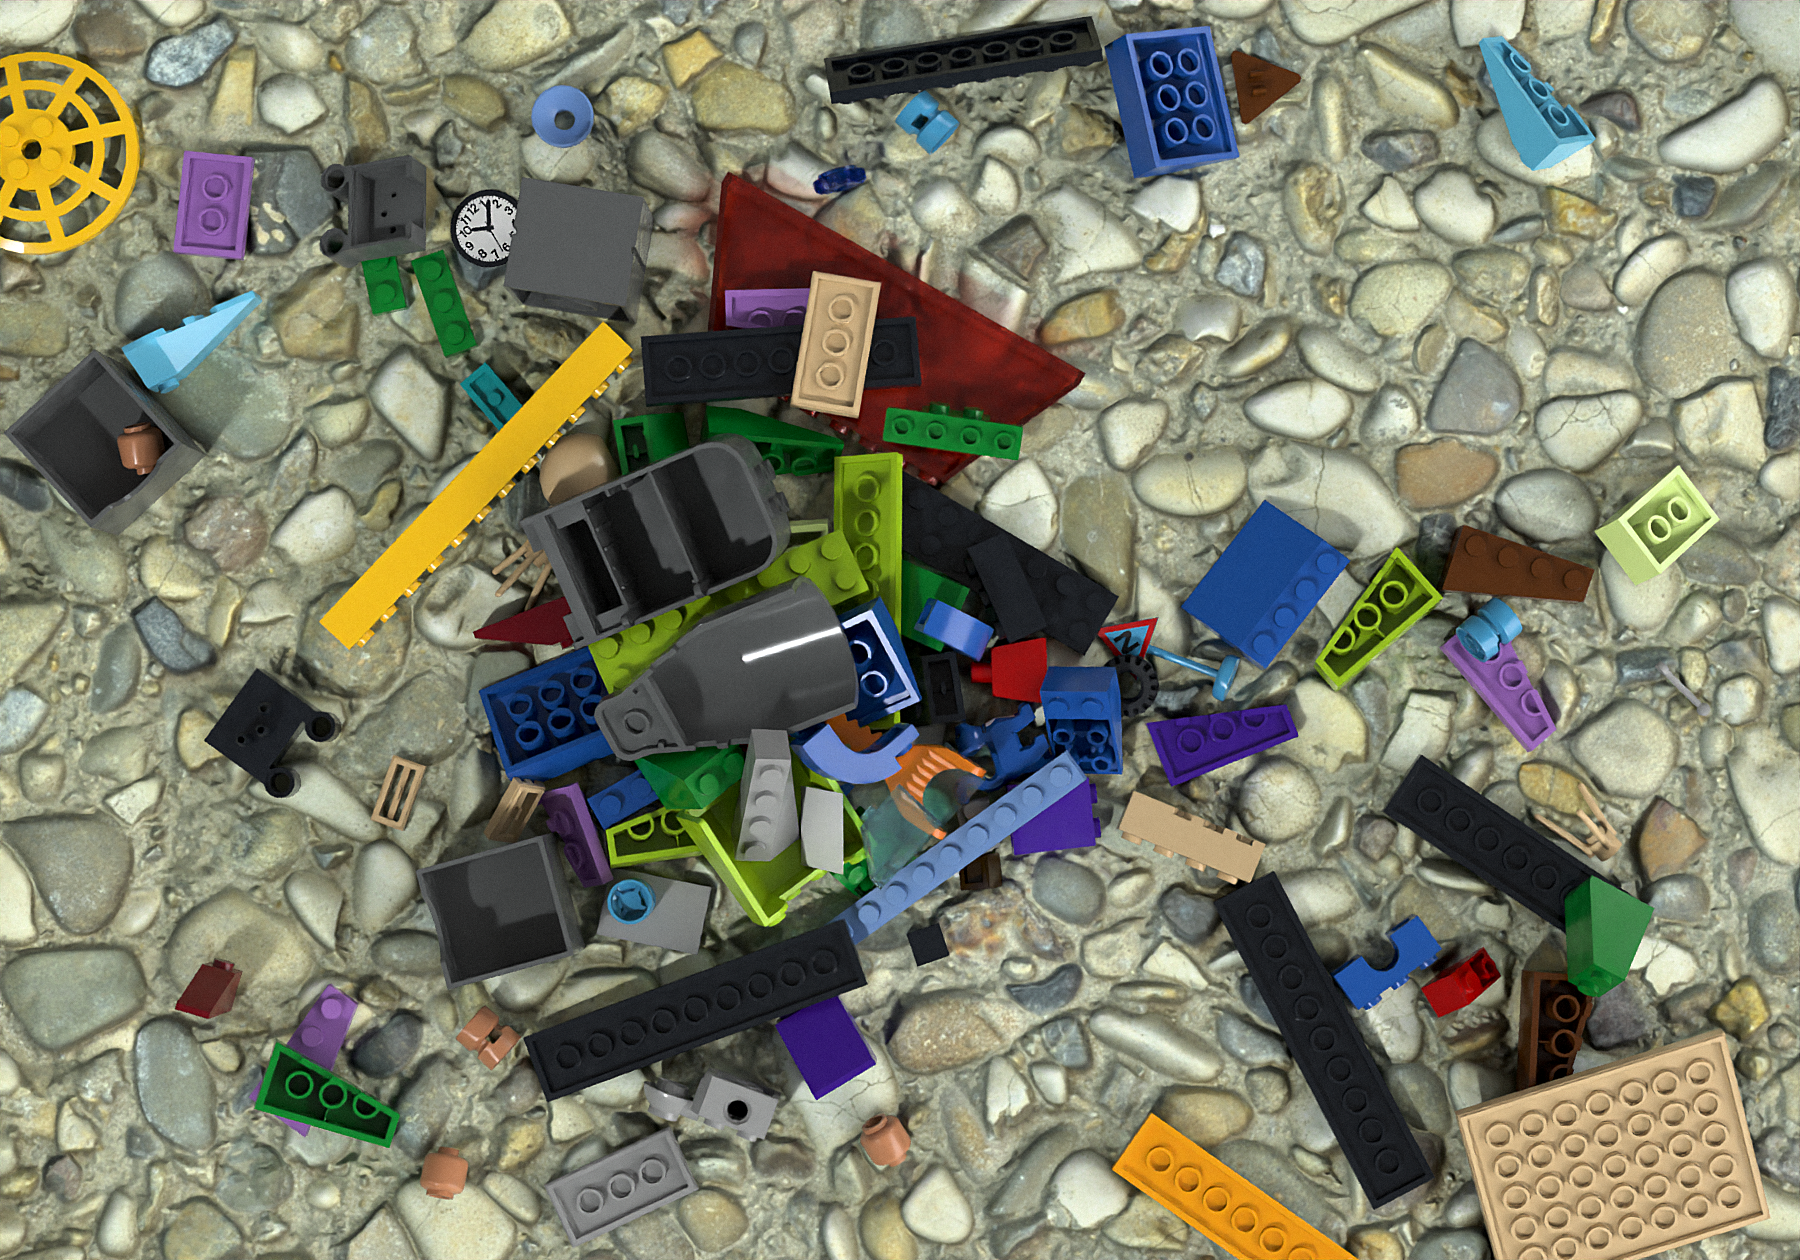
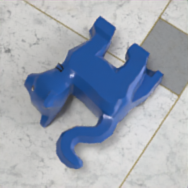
M1027 702L1020 704L1018 712L1013 715L992 718L980 726H972L965 722L955 726V743L958 752L965 757L974 756L983 747H987L996 770L995 775L990 779L984 776L980 778L973 773H968L957 780L954 787L955 796L963 805L970 802L968 795L969 787L974 786L987 793L997 791L1021 774L1036 772L1053 760L1048 749L1050 746L1044 734L1036 735L1033 743L1027 746H1022L1017 732L1036 718Z

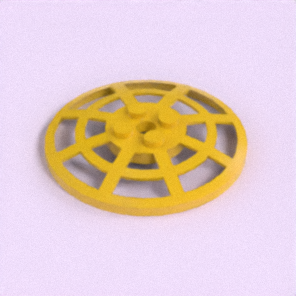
M26 52L0 59V68L5 67L8 85L0 88V100L10 95L14 113L0 123V176L5 180L0 191V225L4 216L24 222L45 221L52 241L42 243L19 242L0 236V248L25 255H49L66 252L84 245L101 234L116 220L127 204L134 189L139 170L140 144L137 127L131 111L121 94L104 76L87 64L68 56L50 52ZM47 61L65 65L74 70L61 86L44 80L22 81L18 63ZM86 77L94 81L107 94L116 108L121 121L100 125L91 107L75 93ZM42 90L54 93L56 96L46 111L28 109L24 91ZM68 102H71L82 113L89 127L70 131L58 119ZM125 134L126 163L121 183L116 190L99 180L105 160L104 138ZM93 141V159L90 171L87 173L74 166L76 156L75 145ZM32 142H39L41 154L36 159H27L25 156L27 145ZM66 177L81 185L69 199L55 206L50 189L59 185ZM17 189L26 192H36L41 210L24 211L9 207ZM91 192L110 201L106 209L91 224L72 235L65 236L59 219L60 216L78 207Z

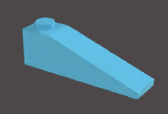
M1502 36L1483 38L1479 42L1512 143L1520 153L1521 161L1532 171L1551 168L1588 146L1596 139L1570 104L1564 108L1550 94L1554 88L1547 81L1542 83L1530 74L1531 65Z
M253 290L212 307L209 310L211 315L204 317V315L189 316L182 319V323L176 330L165 331L164 328H160L121 348L148 389L154 392L160 391L161 394L170 392L180 385L178 381L186 378L262 302V299Z

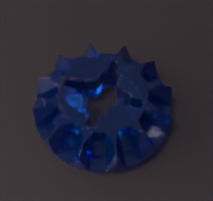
M847 165L820 174L818 179L813 182L815 192L821 195H829L857 187L867 179L865 168H857V165Z

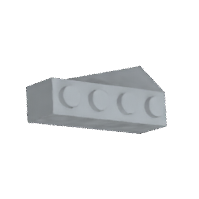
M751 729L731 827L735 860L771 861L800 838L787 730Z

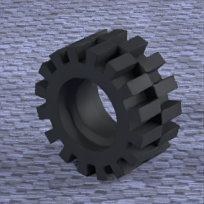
M1118 655L1103 666L1116 667L1117 676L1125 672L1133 673L1141 682V690L1137 696L1129 699L1121 697V717H1135L1137 714L1144 713L1154 703L1158 693L1159 682L1157 672L1154 671L1153 665L1149 661H1145L1144 657L1139 655Z

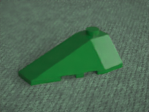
M706 405L700 433V442L724 433L742 435L755 445L763 461L767 459L770 461L775 475L793 473L798 477L834 471V457H841L844 447V440L743 409Z

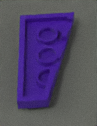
M1286 704L1145 723L1170 787L1299 736Z

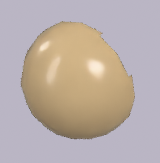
M580 432L563 437L548 450L541 462L539 481L544 497L553 505L619 477L621 474L603 438L598 434Z

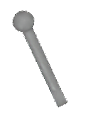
M1659 661L1655 665V668L1665 675L1697 707L1699 715L1706 716L1709 714V705L1701 703L1669 671V668L1663 662Z

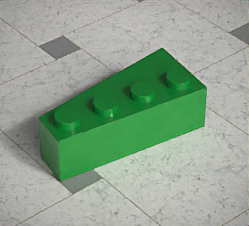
M277 1038L275 1039L254 1103V1109L390 1148L400 1117L398 1110Z

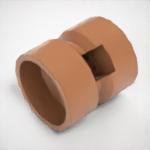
M485 1005L467 1023L455 1039L468 1051L476 1050L478 1052L477 1059L492 1071L516 1045L521 1036L510 1026L499 1025V1017ZM489 1035H490V1036L493 1038V1040L495 1041L494 1044H492V1043L489 1042V1041H486V1038H487Z

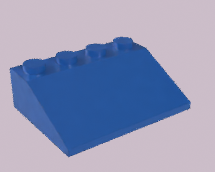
M1210 26L1125 34L1104 46L1134 178L1164 175L1239 158Z
M1264 500L1182 604L1181 608L1260 670H1264L1350 560L1321 537Z
M877 597L838 615L837 618L847 637L855 662L859 683L857 708L845 713L847 721L857 719L859 727H862L921 701L922 697L897 627L881 597ZM807 728L790 734V736L797 738Z
M588 646L479 690L505 773L510 781H512L513 777H518L522 782L524 779H530L532 783L535 780L545 782L614 753L594 717L595 709L600 699L609 693Z

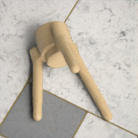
M528 539L520 548L492 570V573L497 575L523 554L526 557L495 592L496 597H501L531 563L538 568L545 564L525 606V611L532 609L552 570L544 549L534 553Z
M1583 783L1578 784V789L1600 823L1599 826H1596L1582 809L1576 811L1583 823L1590 829V832L1585 837L1588 844H1585L1540 814L1534 815L1536 821L1582 850L1589 859L1596 855L1601 862H1604L1612 857L1622 845L1615 836L1617 832L1608 823Z

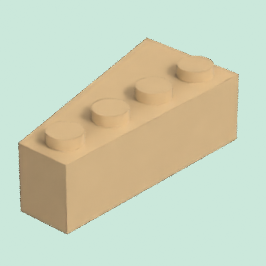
M1131 791L1116 829L1123 831L1121 838L1137 845H1141L1142 840L1155 844L1154 852L1171 859L1175 852L1187 857L1186 865L1203 872L1206 866H1209L1219 871L1217 878L1236 885L1238 879L1248 883L1251 882L1266 845L1136 791Z

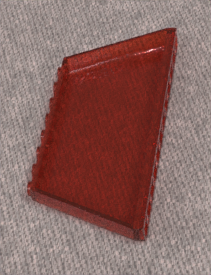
M728 171L723 179L719 203L708 331L743 329L726 325L725 290L810 288L813 271L880 282L881 286L875 319L916 316L921 386L863 391L858 418L801 408L799 410L814 419H817L818 415L831 421L828 426L842 435L846 436L848 432L860 437L858 443L872 452L876 453L879 448L887 453L898 452L902 454V468L906 469L910 465L920 471L918 477L933 486H936L937 482L945 484L983 455L884 441L883 432L888 407L922 411L923 405L929 406L930 402H942L949 404L951 410L963 411L964 407L981 408L984 410V414L990 415V421L1024 427L1078 388L1084 378L1085 372ZM792 396L777 397V398H779L780 400H782V401H784V402H787L788 399L791 398Z

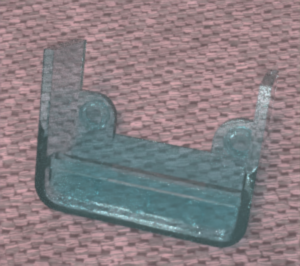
M945 742V743L942 745V746H945V747H947V748H950V749L955 750V749H954L950 744H948L947 742ZM959 768L948 769L936 774L928 782L923 794L924 806L900 784L879 807L873 803L860 817L864 822L860 827L870 881L881 890L932 840L934 836L931 834L939 826L943 828L986 781V778L984 776L980 778L971 772Z

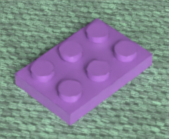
M184 151L173 252L183 255L244 260L255 159L245 156Z

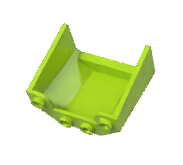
M788 736L789 744L795 739L794 737ZM790 745L800 838L771 861H739L734 858L731 827L741 779L705 808L682 809L676 816L753 923L764 927H771L781 922L786 917L785 911L788 909L786 901L799 895L801 892L800 888L810 880L816 881L828 872L801 865V786L843 793L836 780L825 778L809 769L795 754ZM843 793V863L850 862L853 865L868 856L867 851L876 844Z

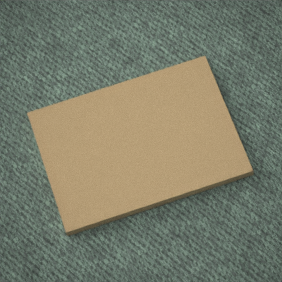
M1721 1028L1454 1111L1495 1260H1639L1771 1218L1725 1032Z

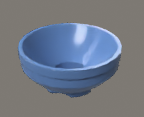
M559 85L553 86L539 95L533 105L531 118L537 135L544 142L557 148H569L580 144L587 138L593 126L594 113L589 99L583 92L571 86ZM568 111L574 115L575 122L570 129L561 130L556 127L555 119L560 112Z

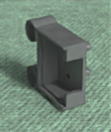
M410 155L345 167L341 164L329 165L321 175V186L325 191L348 204V234L339 228L327 230L320 239L319 246L322 254L344 268H352L361 261L426 251L427 167Z

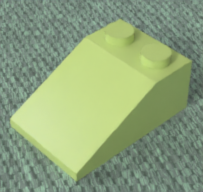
M1678 465L1614 513L1594 532L1636 586L1661 574L1720 519Z

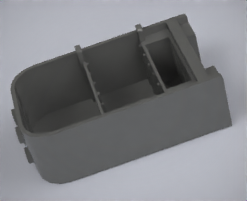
M732 433L712 436L541 509L518 522L520 528L524 529L533 552L544 549L571 611L563 616V619L574 641L573 647L575 650L753 577L768 568L784 553L789 545L791 535L790 523L786 512L790 511V507L784 493H777L772 480L776 479L773 466L768 459L763 461L761 454L751 441L742 435Z

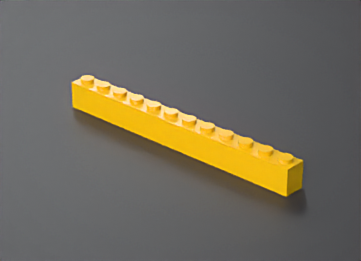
M603 321L319 622L349 650L356 644L362 648L375 634L371 628L379 619L386 623L399 609L394 605L403 594L409 598L422 585L418 578L426 570L432 574L444 562L445 558L441 554L450 545L456 549L469 535L465 531L473 520L479 524L493 510L488 504L497 495L503 499L515 487L516 484L512 479L521 470L527 474L540 460L536 456L538 451L544 445L550 449L563 436L559 429L567 421L574 424L586 412L587 409L583 404L591 396L597 400L610 386L606 380L614 371L621 374L634 361L630 356L634 349Z

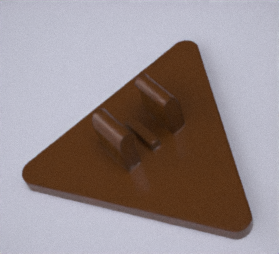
M1237 50L1231 53L1241 122L1245 125L1253 121L1301 81V76L1297 73Z

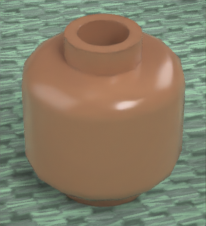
M150 422L136 423L123 427L124 433L120 434L117 438L123 466L127 469H136L138 475L151 473L156 466L157 460L166 452L161 430L158 427H151Z
M882 1113L873 1116L864 1123L860 1143L873 1163L879 1166L888 1164L890 1167H894L906 1159V1152L910 1148L911 1138L898 1118L892 1115L886 1116Z
M439 1147L438 1153L426 1155L420 1185L427 1190V1196L453 1200L454 1195L460 1194L464 1190L468 1162L464 1158L458 1157L459 1150Z

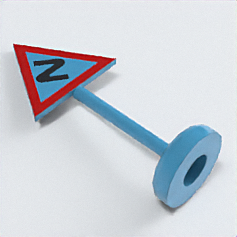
M1159 617L1101 627L1097 633L1115 656L1132 654L1134 656L1139 655L1145 659L1146 653L1216 678L1212 689V696L1223 702L1231 688L1240 661V657L1231 654L1227 655L1219 670L1149 645ZM1130 673L1137 681L1138 677L1135 674Z

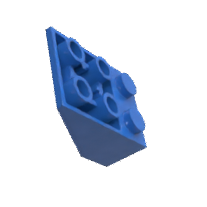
M1049 666L1040 689V696L1053 759L1067 750L1084 774L1122 775L1121 694L1116 667Z

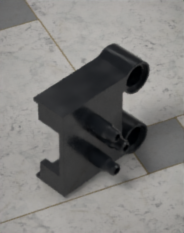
M256 668L204 741L263 783L269 795L275 798H289L294 796L301 787L300 775L292 768L277 767V765L304 728L311 740L331 742L339 736L341 722L335 714L322 712L266 670ZM325 717L330 721L331 730L326 736L322 737L316 731V723L320 718ZM281 773L286 774L290 779V786L285 792L279 791L275 785V780Z

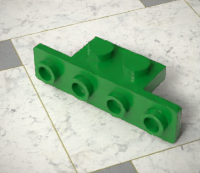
M930 402L929 406H922V411L888 407L883 440L1018 460L1023 427L1021 425L990 421V415L984 414V410L981 408L964 407L963 411L951 410L950 405L947 403Z

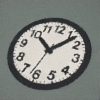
M483 190L466 197L454 211L450 225L452 242L459 254L468 262L481 267H497L506 264L512 234L516 235L514 221L518 202L510 195L496 190Z

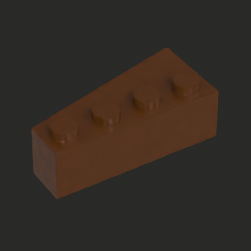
M1462 525L1456 529L1436 590L1441 593L1578 604L1585 600L1595 569L1467 525Z
M1522 969L1516 1092L1572 1075L1574 1072L1572 1067L1577 1051H1580L1583 1038L1581 1036L1586 1019L1591 1014L1593 997L1581 993L1577 988L1578 986L1568 982V972Z

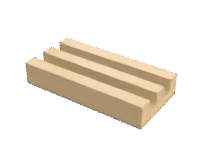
M393 755L370 820L405 831L427 766ZM402 765L404 769L387 817H383L381 814L398 766ZM414 769L416 773L398 822L394 821L411 770Z
M513 777L483 832L488 840L509 843L517 842L546 789L541 781L535 780L532 783L530 779H524L522 782L520 778Z

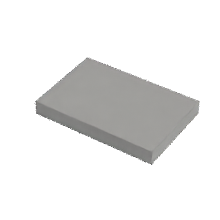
M610 868L613 880L607 882L597 929L598 935L698 955L712 887L623 868ZM639 878L649 883L655 892L656 904L654 911L648 918L637 924L627 925L618 922L612 917L608 909L607 898L609 892L615 884L625 879Z

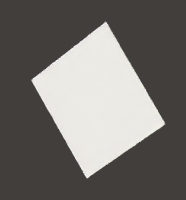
M801 786V865L843 875V793Z

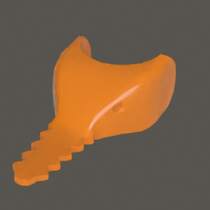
M845 713L824 721V723L831 726L843 744H850V750L854 752L866 749L882 736V732L872 734L869 726L860 728L857 719L847 721ZM912 744V748L900 757H895L902 769L884 780L900 812L915 825L936 838L943 840L947 832L933 822L924 807L923 794L928 782L936 774L948 769L959 768L971 772L980 778H983L987 771L959 752L939 744Z

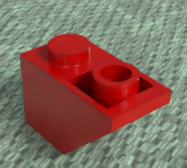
M1482 947L1438 973L1422 986L1421 990L1439 1018L1472 1003L1501 977V974L1495 962L1490 958L1485 948Z

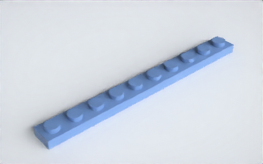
M1067 750L824 925L845 918L855 945L1083 783L1087 779L1086 775Z

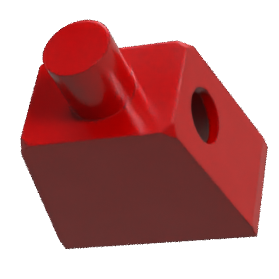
M1046 638L991 648V662L971 663V683H991L992 697L1042 704L1040 689L1047 673Z

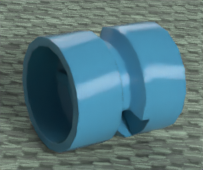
M924 90L906 105L895 122L908 135L916 134V142L931 155L950 138L960 122L947 110L940 111L938 109L939 102ZM924 117L929 119L926 124L923 121Z
M1498 598L1490 599L1477 610L1478 617L1472 615L1456 628V634L1461 644L1474 658L1481 662L1488 661L1500 651V643L1508 644L1522 632V625L1517 615L1506 603Z
M628 878L615 884L610 890L607 898L608 909L612 917L618 922L627 925L637 924L648 918L654 911L656 895L652 886L645 880Z

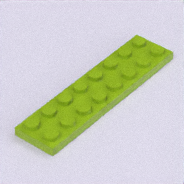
M898 452L834 457V531L842 530L869 588V593L833 610L838 616L877 597H881L901 638L903 455ZM900 710L862 727L869 726L870 730L891 729L896 723H900Z
M838 529L782 554L768 568L753 577L589 644L588 648L608 693L610 694L622 689L705 614L795 577L803 576L811 579L823 592L833 609L868 594L869 588L842 530Z

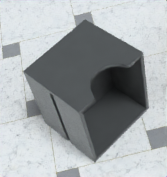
M522 177L514 221L516 235L512 234L503 286L519 305L636 324L654 218L644 197Z
M95 349L4 432L11 442L91 528L118 536L206 456L200 447L122 363ZM150 422L151 427H158L161 430L166 452L157 460L156 466L151 473L138 475L136 469H127L123 466L117 438L120 434L124 433L123 427Z
M554 833L537 836L416 870L423 899L429 907L435 924L440 946V963L448 990L569 957L585 949Z

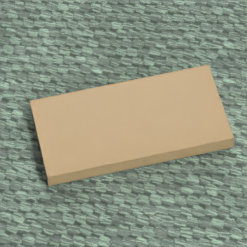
M813 271L790 407L853 418L859 417L881 286L880 282Z

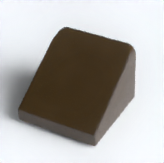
M999 853L982 854L959 871L961 891L1001 887L1002 875Z

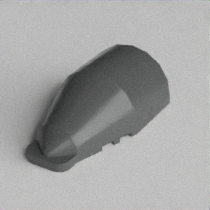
M798 576L705 614L622 689L601 698L595 709L594 717L616 756L623 760L633 761L654 753L696 751L697 747L717 746V749L729 748V745L749 744L751 729L787 730V735L793 734L856 709L859 683L849 643L835 611L823 592L811 579Z

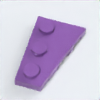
M578 782L545 790L537 806L543 805L550 817L546 824L552 833L557 831L565 843L564 854L583 887L601 885L613 880L610 862L604 855L598 838L597 827L592 822L586 806V797L580 790Z

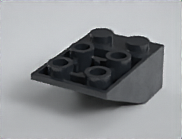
M955 651L908 659L922 699L900 710V723L913 724L915 729L966 722ZM875 729L871 730V733L875 734L877 732H882L883 735L889 729Z

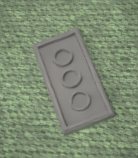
M670 1126L544 1185L573 1248L699 1189Z

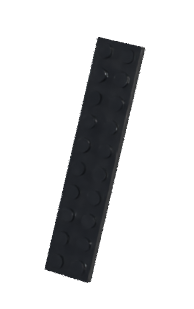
M1272 870L1213 901L1212 903L1372 1209L1375 1210L1434 1179L1435 1177L1276 873Z
M843 918L527 1035L523 1039L546 1101L550 1102L868 985L869 981L846 919Z

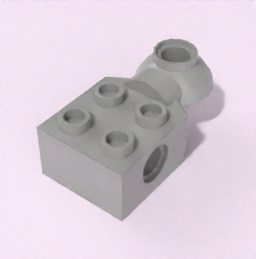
M708 1068L706 1074L701 1077L695 1097L688 1095L689 1088L666 1078L659 1077L657 1083L644 1081V1093L650 1104L647 1111L651 1114L675 1122L679 1115L695 1121L701 1116L705 1118L704 1123L720 1130H723L725 1125L738 1130L737 1136L756 1142L758 1137L761 1139L765 1138L781 1092L715 1068ZM735 1100L744 1102L747 1105L748 1111L744 1114H737L732 1110L731 1102Z

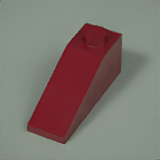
M565 596L473 631L476 639L545 646L561 645L562 650L573 647L574 643L563 619V616L571 611Z
M214 958L213 963L202 964L177 1001L175 1010L206 1019L230 1012L243 971L233 969L235 963L219 958Z

